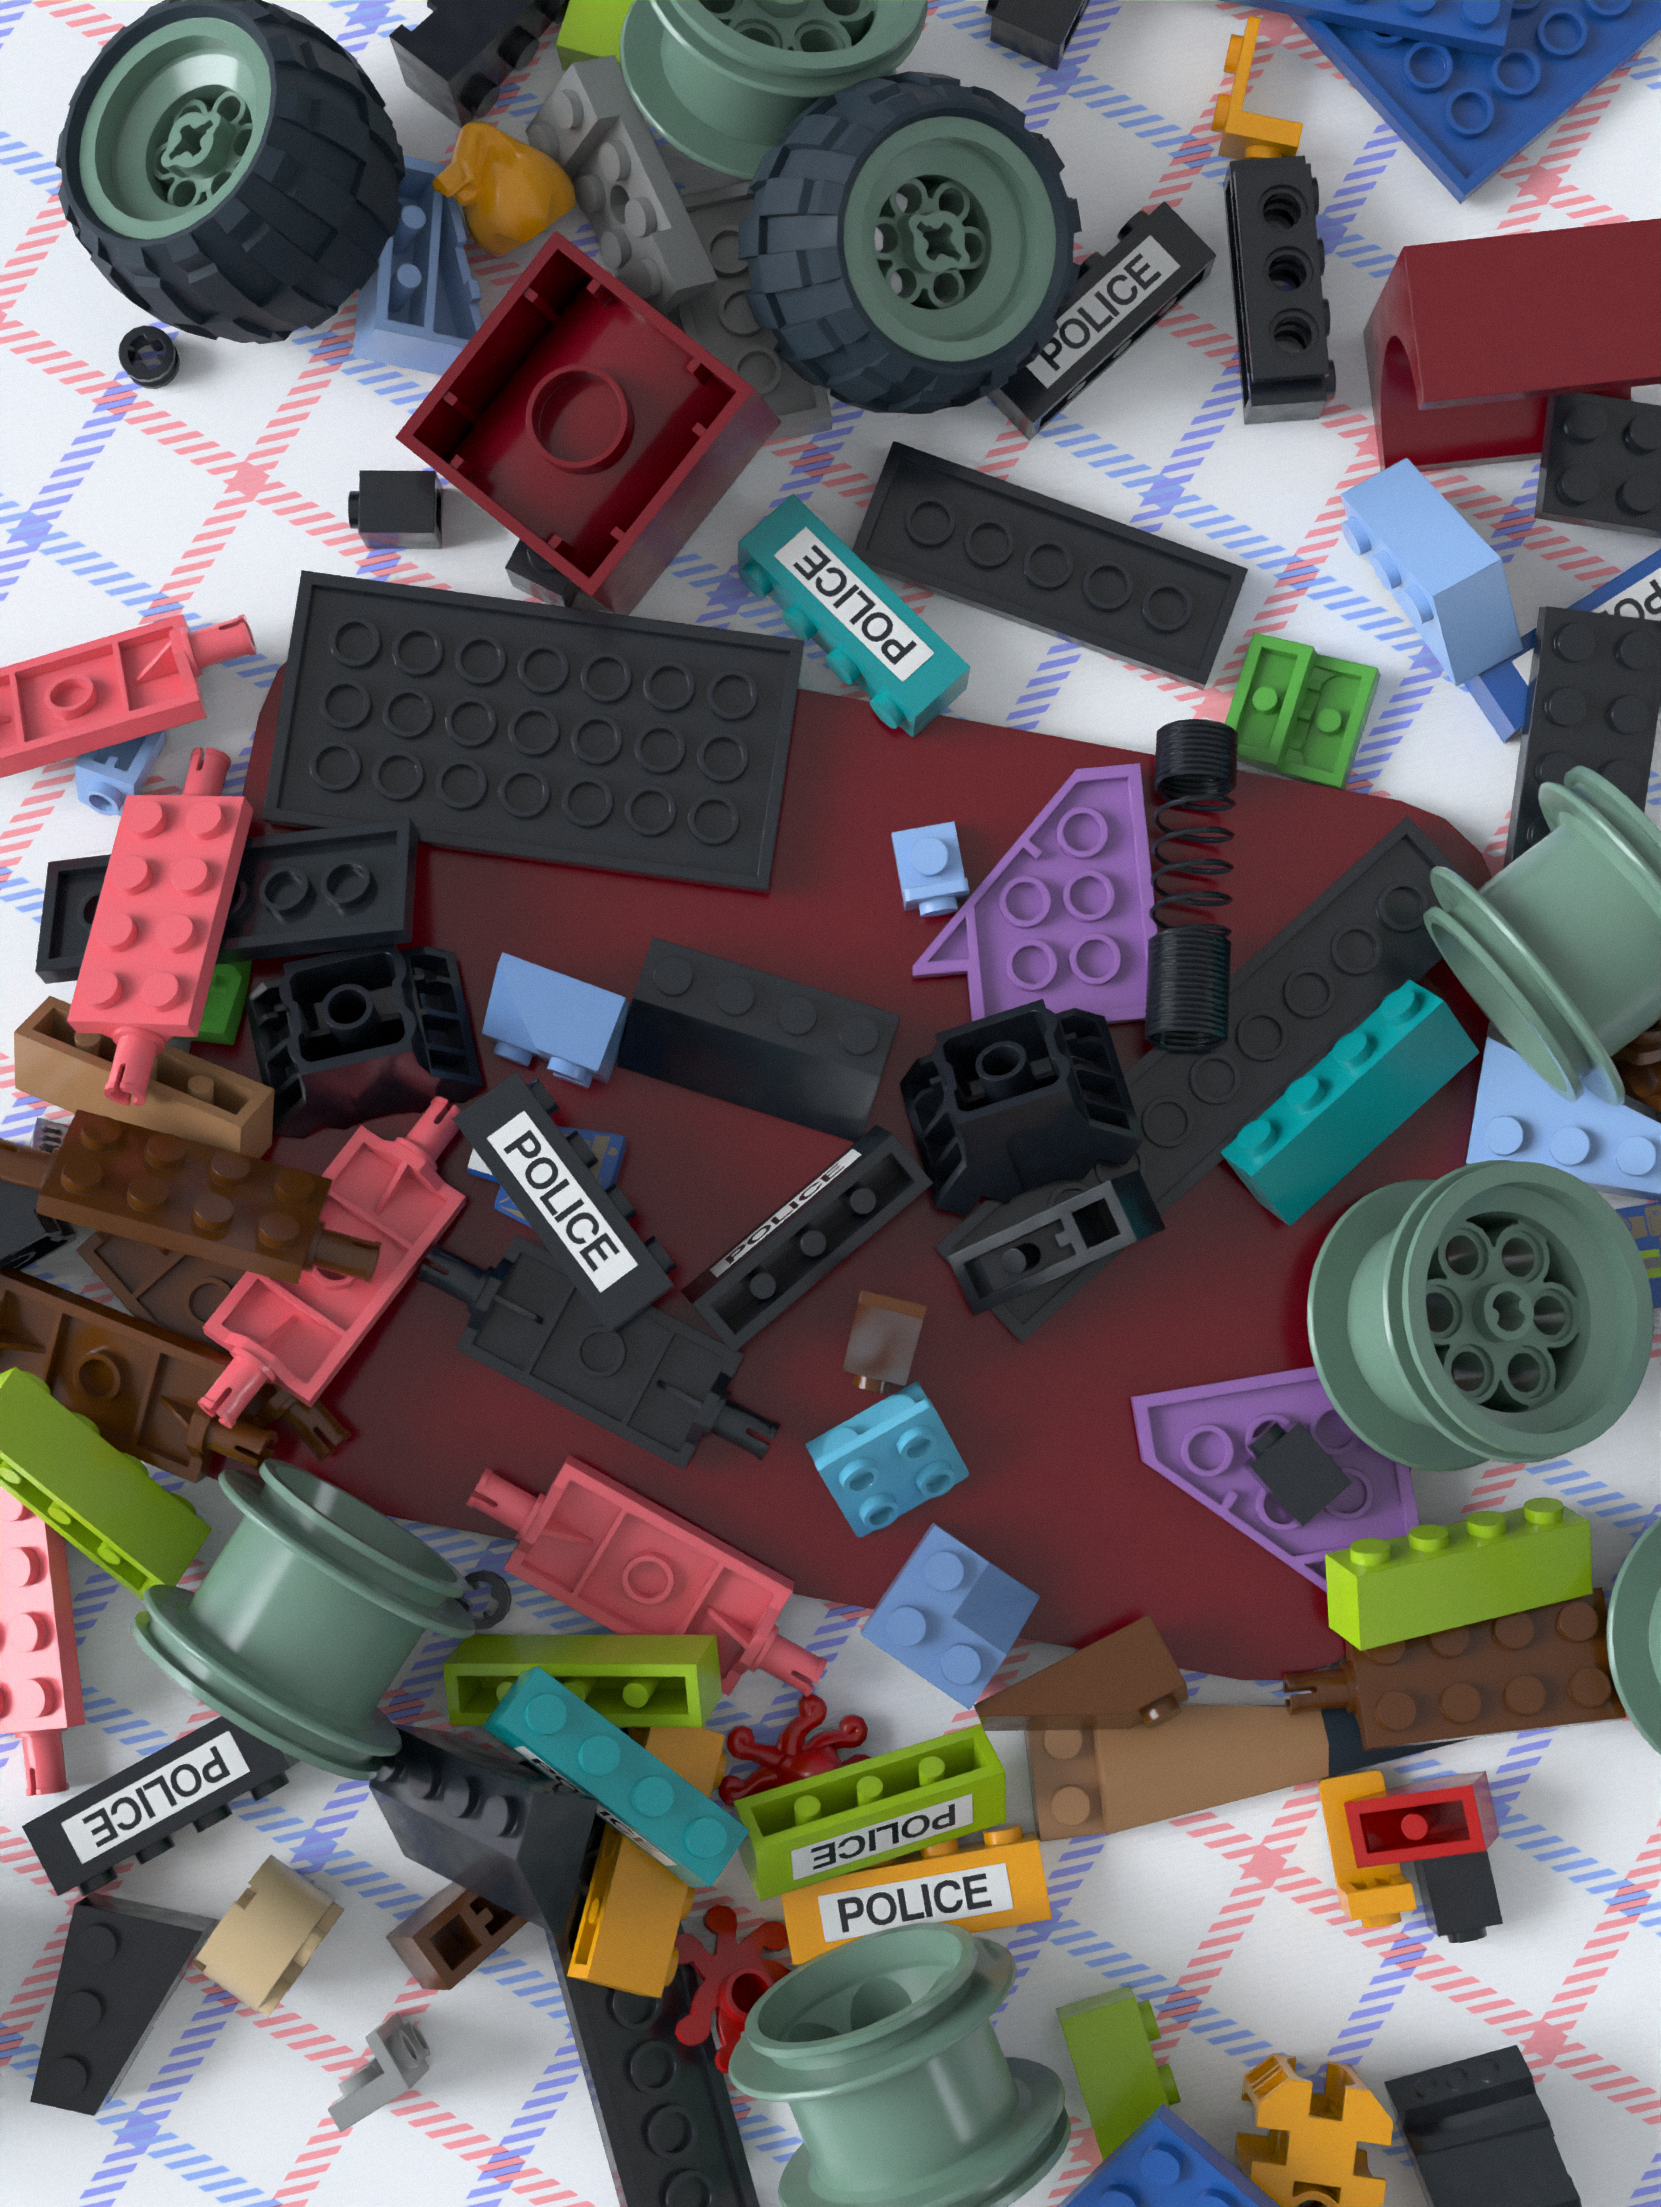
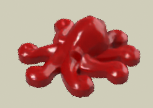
M810 1693L809 1696L802 1695L798 1699V1715L789 1721L780 1732L775 1745L756 1743L751 1728L745 1725L734 1726L727 1733L725 1739L726 1749L732 1757L758 1763L760 1767L744 1780L731 1774L724 1776L717 1788L718 1796L726 1806L734 1808L733 1801L872 1758L866 1754H855L841 1762L837 1751L841 1748H855L862 1745L867 1739L868 1731L864 1719L854 1713L845 1715L839 1722L838 1729L815 1734L805 1743V1736L812 1729L822 1724L827 1713V1706L824 1700L816 1694Z
M718 1904L709 1908L703 1917L704 1927L716 1935L714 1954H710L692 1934L683 1933L676 1936L674 1947H677L679 1952L678 1966H685L690 1963L703 1982L695 1992L691 2003L690 2015L676 2024L675 2034L678 2040L685 2045L698 2046L707 2039L711 2031V2015L715 2008L716 2030L722 2045L717 2051L715 2063L721 2072L729 2074L728 2065L730 2057L741 2035L745 2033V2022L750 2010L770 1987L792 1970L774 1960L760 1958L762 1948L768 1952H780L789 1943L787 1929L781 1922L769 1921L762 1924L738 1944L736 1940L738 1925L736 1913L729 1906Z

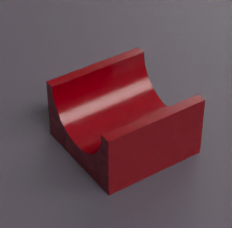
M1661 218L1403 246L1363 330L1380 471L1405 458H1408L1420 472L1541 459L1548 396L1587 393L1631 401V387L1661 384Z
M555 230L395 438L589 596L614 614L629 616L776 430L781 421L754 387Z

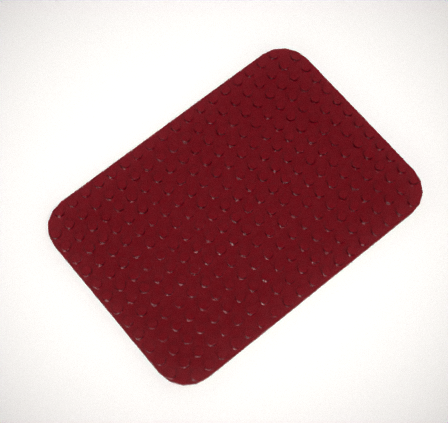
M287 661L278 669L258 716L242 796L247 799L254 809L247 838L312 830L270 824L262 819ZM798 689L768 894L418 845L412 942L396 945L399 951L428 946L455 953L483 1087L464 1103L449 1101L446 1109L449 1111L453 1105H456L461 1111L465 1110L517 1072L526 1084H529L538 1077L561 1109L554 1113L551 1118L557 1126L615 1133L625 1136L629 1142L616 1184L638 1213L628 1222L643 1242L655 1236L677 1266V1268L667 1274L675 1284V1287L651 1304V1306L724 1343L683 1295L681 1290L854 1143L617 1067L619 1055L608 1084L592 1079L590 1087L587 1089L553 1076V1072L547 1069L549 1062L532 1056L529 1067L493 1054L496 1043L489 1041L482 1034V1029L497 965L502 952L626 997L631 1006L652 938L656 937L900 1015L899 1027L864 1135L875 1125L891 1132L925 1172L900 1082L916 1059L933 1053V1049L937 1044L936 1033L972 1021L967 974L913 979L912 966L967 900L957 901V911L940 916L920 917L919 908L905 911L891 837L892 832L954 821L964 875L969 886V899L1076 769L1140 763L1151 874L1153 876L1160 868L1167 866L1161 863L1152 853V845L1161 836L1167 834L1159 829L1153 821V813L1162 804L1167 803L1154 790L1155 755L938 715L912 738L900 726L896 729L887 726L876 715L868 701ZM1237 770L1236 788L1227 795H1224L1236 802V806L1232 809L1210 812L1191 810L1173 805L1159 814V821L1162 825L1174 831L1207 826L1227 828L1235 834L1232 840L1222 843H1200L1172 837L1163 841L1158 846V853L1163 858L1174 863L1192 859H1219L1228 861L1234 866L1231 872L1225 874H1195L1172 869L1157 877L1159 888L1174 895L1185 892L1215 891L1226 893L1233 898L1230 904L1224 906H1196L1172 901L1156 909L1157 919L1173 927L1190 924H1218L1229 927L1232 932L1226 938L1231 942L1230 977L1406 816L1412 820L1475 889H1478L1492 878L1481 852L1445 818L1400 800ZM1205 800L1186 802L1212 806L1229 804L1227 802ZM1193 833V834H1188V835L1201 836V837H1221V836H1227L1226 834H1220V833ZM1195 865V866H1190V867L1208 868V869L1225 868V867H1223V866H1217V865ZM1153 888L1155 904L1159 900L1166 898ZM1210 897L1191 898V899H1196V900H1211V901H1212V900H1224V899H1220V898H1210ZM1157 926V932H1158V933L1165 930V929H1163V928ZM1203 930V931H1210V932H1223V931H1216V930ZM337 951L252 960L246 997L264 981L284 977V963ZM1442 958L1416 984L1445 1001L1480 1052L1291 1226L1287 1225L1255 1199L1224 1158L1160 1216L1165 1225V1230L1125 1248L1023 1343H1020L990 1309L975 1316L973 1315L953 1269L934 1249L937 1244L988 1198L982 1196L969 1214L964 1216L935 1208L931 1191L928 1187L737 1350L745 1354L727 1389L732 1392L730 1399L774 1422L781 1423L773 1440L748 1428V1434L770 1445L762 1461L711 1433L708 1438L702 1436L686 1469L683 1470L455 1350L467 1327L471 1314L466 1312L467 1304L425 1282L422 1283L417 1280L418 1273L423 1264L429 1265L446 1275L449 1274L447 1268L426 1257L318 1398L343 1428L351 1433V1436L341 1446L339 1444L334 1446L319 1429L320 1433L336 1449L331 1455L319 1462L315 1458L316 1455L284 1419L278 1422L274 1420L265 1428L266 1430L271 1429L278 1433L277 1443L274 1445L267 1444V1446L276 1448L271 1459L284 1461L304 1469L357 1497L386 1516L518 1541L515 1539L516 1531L479 1510L466 1506L486 1468L492 1470V1473L537 1498L540 1492L546 1495L567 1457L571 1455L794 1581L792 1594L869 1609L876 1607L934 1522L1041 1596L1018 1635L1019 1638L1083 1649L1149 1615L1175 1664L1180 1669L1238 1680H1283L1284 1673L1291 1672L1295 1674L1316 1671L1339 1661L1346 1654L1345 1639L1329 1627L1327 1593L1142 1462L1130 1397L1315 1366L1308 1337L1307 1300L1314 1264L1325 1239L1339 1218L1352 1205L1378 1188L1411 1179L1438 1180L1440 1177L1465 1165L1490 1021L1463 987L1445 959ZM244 1004L234 1045L191 1041L189 1054L262 1084L246 1004ZM1145 1021L1107 1024L1123 1075L1155 1046L1144 1038ZM426 1110L422 1113L412 1111L398 1112L362 1120L361 1123L352 1124L347 1130L320 1125L304 1139L272 1133V1145L260 1160L322 1176L361 1125L379 1138L394 1142L397 1137L405 1139ZM459 1130L435 1161L438 1166L435 1172L445 1183L466 1196V1205L437 1243L442 1245L444 1249L484 1270H487L489 1266L497 1267L515 1234L550 1252L533 1228L494 1209L500 1188L499 1183L467 1174L473 1147L461 1130ZM865 1290L927 1306L906 1386L892 1384L890 1396L916 1381L919 1382L943 1422L969 1471V1476L955 1484L945 1494L931 1498L897 1517L887 1527L874 1530L859 1538L855 1535L820 1476L805 1444L889 1397V1395L852 1387L855 1374L842 1371L860 1292ZM214 1452L207 1476L218 1481V1476L222 1471L235 1469L261 1477L259 1471L254 1470L251 1466L217 1452Z

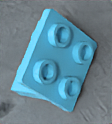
M918 1381L805 1444L820 1476L855 1535L859 1538L874 1530L887 1527L897 1517L931 1498L945 1494L955 1484L969 1476V1471L943 1422Z

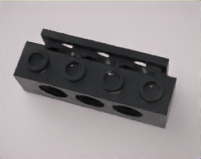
M1305 155L1230 161L1223 182L1244 425L1319 419L1327 403V398L1335 397L1336 373L1333 360L1328 359L1327 337L1330 333V308L1328 299L1323 298L1321 276L1324 274L1325 254L1323 240L1321 237L1317 238L1315 217L1319 211L1317 178L1312 177L1311 163L1306 164ZM1267 221H1278L1284 224L1287 229H1276L1269 225ZM1272 281H1283L1289 284L1293 290H1280L1274 286ZM1276 342H1290L1294 344L1300 352H1286L1283 349H1281Z

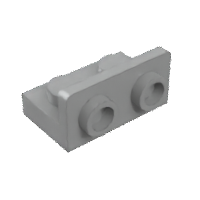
M395 2013L385 2019L365 2037L375 2058L349 2074L348 2078L338 2084L343 2095L327 2109L340 2133L410 2090L430 2069L425 2060L430 2055L429 2046L413 2021L410 2020L404 2024L399 2014Z

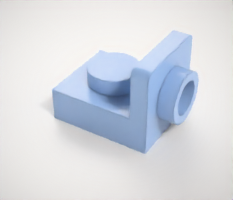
M165 730L79 755L74 764L79 801L100 814L121 816L126 796L141 795L140 790L166 744Z
M955 822L892 832L891 837L905 911L919 908L920 917H934L957 911V901L968 899L969 886L964 875Z

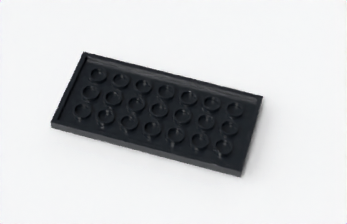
M301 570L262 819L270 824L314 830L411 818L418 830V845L768 894L805 643L804 640Z

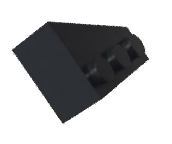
M427 0V7L433 12L413 31H410L401 24L389 35L405 85L454 124L462 128L474 116L481 118L491 110L499 97L501 90L499 86L513 69L521 71L530 63L539 48L540 41L538 39L552 22L556 24L563 22L570 0Z
M93 1892L75 1903L30 2102L95 2116L107 2105L120 2087L153 2031L155 2023L171 1996L179 1987L188 1967L218 1919Z

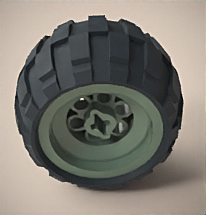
M164 0L153 5L127 27L123 26L101 48V52L85 75H82L68 104L70 108L64 128L59 134L55 166L61 169L62 183L58 196L66 220L71 223L75 237L91 255L90 260L115 289L161 322L184 332L212 340H217L218 337L239 343L256 342L258 344L285 341L294 330L304 326L313 330L337 314L339 306L357 289L361 291L380 265L377 261L388 239L395 234L403 206L398 202L399 184L406 174L403 148L397 142L393 121L383 109L386 103L351 53L303 15L274 3L270 4L263 0Z
M907 71L865 79L829 97H821L783 130L786 135L779 140L780 146L772 147L762 157L746 193L753 200L750 217L741 222L739 226L738 260L748 261L752 289L744 292L756 323L761 328L771 330L778 341L774 350L803 380L814 386L822 385V387L831 389L830 396L845 404L874 413L932 414L937 410L950 407H964L996 391L1009 382V376L1017 373V370L1022 369L1037 358L1059 329L1054 318L1058 308L1069 303V298L1074 296L1081 266L1073 262L1074 233L1082 232L1077 198L1073 199L1067 196L1059 174L1065 165L1049 138L1045 139L1043 134L1030 132L1024 127L1026 114L990 90L977 86H960V79L943 74ZM896 193L903 195L908 200L904 212L897 205ZM876 227L883 235V248L880 252L875 249L874 235ZM894 272H897L902 280V290L898 294L891 288V278Z

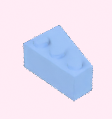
M403 155L406 175L399 184L398 202L403 206L395 234L388 239L377 261L380 265L361 291L358 289L353 357L443 376L483 324L478 304L482 296L478 280L471 277L464 249L467 237L458 202L452 196L448 198L442 193L434 191L432 187V181L447 165Z
M1408 458L1341 493L1348 519L1341 523V528L1348 545L1357 556L1364 554L1374 568L1382 585L1390 591L1456 687L1523 650L1502 558Z
M1487 1037L1466 1165L1488 1160L1542 1163L1574 1175L1587 1183L1596 1192L1661 1202V1123L1623 1104L1620 1106L1610 1105L1595 1096L1584 1085H1582L1583 1096L1574 1103L1569 1102L1551 1089L1515 1050Z

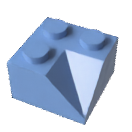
M502 952L496 969L482 1034L489 1041L496 1043L493 1054L529 1067L532 1056L549 1062L547 1069L553 1072V1076L589 1089L592 1079L608 1084L622 1047L631 1006L626 997Z
M933 1522L861 1627L860 1635L970 1710L1008 1655L1041 1596Z

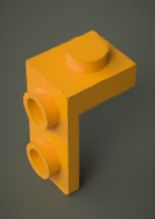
M1249 15L1243 36L1231 34L1223 72L1235 74L1230 95L1219 93L1211 131L1222 133L1218 156L1237 160L1296 156L1299 147L1303 123L1242 111L1261 21L1260 17Z
M1377 1769L1320 1779L1317 1785L1340 1909L1351 1921L1361 1919L1362 1927L1364 1928L1384 1927L1401 1922L1400 1912L1417 1909L1412 1882L1401 1874L1400 1863L1357 1868L1344 1802L1347 1800L1386 1790L1382 1772Z

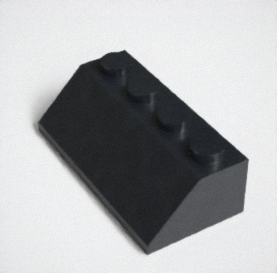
M653 937L632 999L617 1067L855 1143L864 1135L899 1027L900 1015Z
M394 1724L400 1734L402 1748L395 1755L380 1756L382 1768L377 1776L370 1780L369 1788L403 1855L548 1932L563 1935L598 1800L451 1732Z

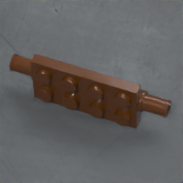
M77 1109L60 1148H54L52 1153L5 1141L0 1137V1181L40 1191L36 1209L37 1214L296 1285L299 1283L302 1272H312L314 1267L358 1278L366 1283H371L382 1242H372L325 1229L326 1222L321 1221L329 1197L332 1179Z
M96 1230L95 1233L75 1249L135 1318L232 1357L228 1350L204 1334L203 1326L246 1273L245 1270ZM265 1382L238 1417L264 1429L274 1420L278 1422L284 1419L316 1455L315 1458L319 1462L336 1450L320 1433L319 1429L334 1446L338 1444L341 1446L351 1436V1433L343 1428L319 1399L310 1408L274 1382L272 1384Z
M8 1267L0 1271V1374L17 1367L21 1371L36 1375L48 1385L51 1391L50 1395L70 1412L84 1415L94 1422L100 1431L99 1436L116 1450L127 1453L140 1461L196 1484L208 1476L214 1452L249 1465L256 1471H259L265 1459L272 1458L276 1448L267 1446V1444L274 1445L277 1443L278 1433L276 1431L266 1430L240 1418L236 1419V1423L232 1428H228L219 1423L220 1416L216 1415L212 1418L198 1405V1401L207 1394L234 1359L233 1357L15 1268Z
M1602 1587L1592 1588V1594L1363 1651H1360L1345 1639L1346 1661H1341L1339 1668L1295 1674L1290 1672L1283 1675L1284 1694L1300 1691L1311 1692L1290 1695V1699L1285 1700L1289 1715L1345 1707L1347 1713H1354L1357 1719L1363 1751L1620 1721L1626 1718V1712L1614 1686L1609 1666L1606 1628L1608 1616Z

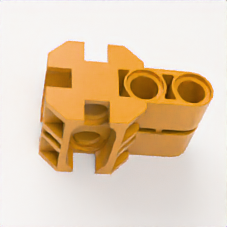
M1272 2053L1244 2075L1241 2100L1253 2103L1256 2127L1270 2129L1269 2136L1237 2132L1234 2156L1245 2176L1281 2207H1297L1306 2200H1314L1309 2207H1381L1384 2204L1387 2180L1381 2177H1374L1368 2168L1367 2151L1356 2149L1357 2141L1391 2146L1394 2122L1350 2064L1327 2062L1324 2094L1312 2092L1313 2082L1295 2074V2056Z

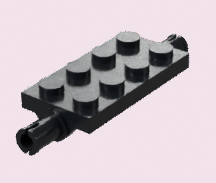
M516 1234L497 1267L489 1266L487 1270L444 1249L438 1243L430 1250L426 1258L447 1268L449 1274L446 1275L429 1265L423 1264L418 1273L417 1280L422 1283L425 1282L467 1304L466 1312L471 1314L467 1327L455 1350L683 1470L686 1469L702 1436L708 1438L711 1433L756 1456V1459L763 1460L770 1445L748 1434L747 1430L751 1428L773 1440L781 1423L774 1422L730 1399L732 1392L727 1389L745 1354L739 1351L733 1353L726 1344L651 1305L615 1332H609L553 1255Z

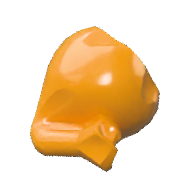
M482 121L466 123L460 129L450 164L432 181L434 191L440 192L448 198L452 196L458 202V205L463 206L466 227L474 242L486 253L501 257L528 242L576 205L575 189L570 176L558 162L546 153Z

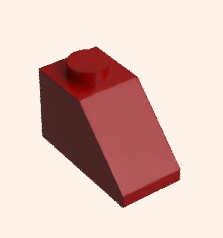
M1486 1771L1419 1780L1344 1802L1357 1868L1487 1851L1499 1837Z

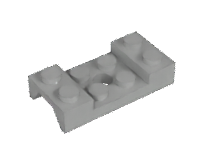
M615 55L572 63L526 128L525 132L528 136L529 145L546 153L558 162L570 176L578 206L586 213L600 243L602 258L606 265L612 269L615 278L666 317L675 305L714 287L719 279L648 126L630 96Z

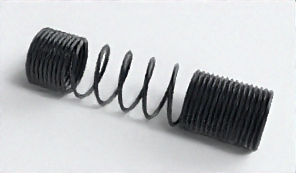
M1207 719L1177 720L1165 724L1156 731L1154 790L1167 803L1162 804L1153 813V821L1159 829L1167 834L1161 836L1152 845V853L1161 863L1167 866L1160 868L1151 877L1150 884L1160 895L1166 898L1159 900L1149 909V917L1157 926L1165 930L1155 934L1148 940L1146 1027L1144 1038L1152 1045L1173 1050H1209L1218 1048L1228 1042L1231 942L1226 937L1231 934L1232 930L1229 927L1218 924H1190L1173 927L1158 920L1155 916L1158 907L1172 901L1209 907L1224 906L1233 901L1230 895L1222 892L1196 891L1174 895L1159 888L1157 885V877L1172 869L1206 875L1225 874L1234 869V866L1225 860L1192 859L1174 863L1163 858L1158 853V846L1163 841L1172 837L1200 843H1222L1230 841L1235 837V834L1227 828L1201 826L1174 831L1162 825L1159 821V814L1173 805L1191 810L1210 812L1226 811L1236 806V802L1232 798L1224 795L1233 791L1237 785L1238 733L1227 724ZM1205 800L1227 802L1229 804L1212 806L1198 805L1186 802ZM1193 833H1220V834H1226L1227 836H1221V837H1201V836H1194V835H1188V834H1193ZM1195 865H1217V866H1223V867H1225V868L1208 869V868H1196V867H1190V866H1195ZM1210 897V898H1220V899H1224V900H1212V901H1211V900H1196V899H1191V898ZM1203 930H1216V931H1223V932H1210V931H1203Z

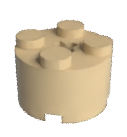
M272 1854L248 1882L251 1887L243 1892L237 1902L234 1901L192 1965L256 2012H261L268 2018L311 1960L310 1957L345 1910L335 1902L333 1897Z

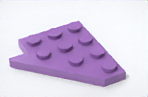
M1140 763L1076 769L912 966L913 979L967 974L971 1021L1043 999L1046 1008L1055 1014L1072 1008H1078L1105 1016L1107 1024L1146 1021L1148 940L1158 932L1157 925L1149 917V909L1155 903L1153 887L1150 884L1152 874Z
M1315 1366L1130 1397L1141 1461L1326 1593L1325 1554L1348 1549L1352 1542L1359 1539L1378 1538L1386 1540L1407 1535L1411 1528L1420 1525L1409 1467L1378 1453L1348 1427L1329 1400ZM1274 1421H1277L1283 1428L1289 1422H1300L1352 1482L1304 1526L1294 1524L1242 1465L1253 1455L1247 1447L1249 1442Z

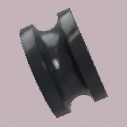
M143 325L133 328L124 335L119 344L118 357L122 368L135 384L143 388L158 389L164 387L174 380L179 371L180 357L176 346L163 330L155 326ZM147 345H150L155 352L165 350L164 355H157L161 364L152 370H149L143 363L134 366V360H142L138 351Z
M480 1570L466 1575L464 1578L468 1586L471 1585L473 1590L480 1588L479 1581L487 1582L493 1586L490 1596L494 1600L499 1601L498 1608L494 1614L487 1609L483 1612L484 1618H480L471 1614L473 1603L464 1598L465 1594L462 1598L454 1599L472 1617L477 1630L491 1628L502 1621L510 1610L512 1602L510 1587L503 1577L492 1571Z

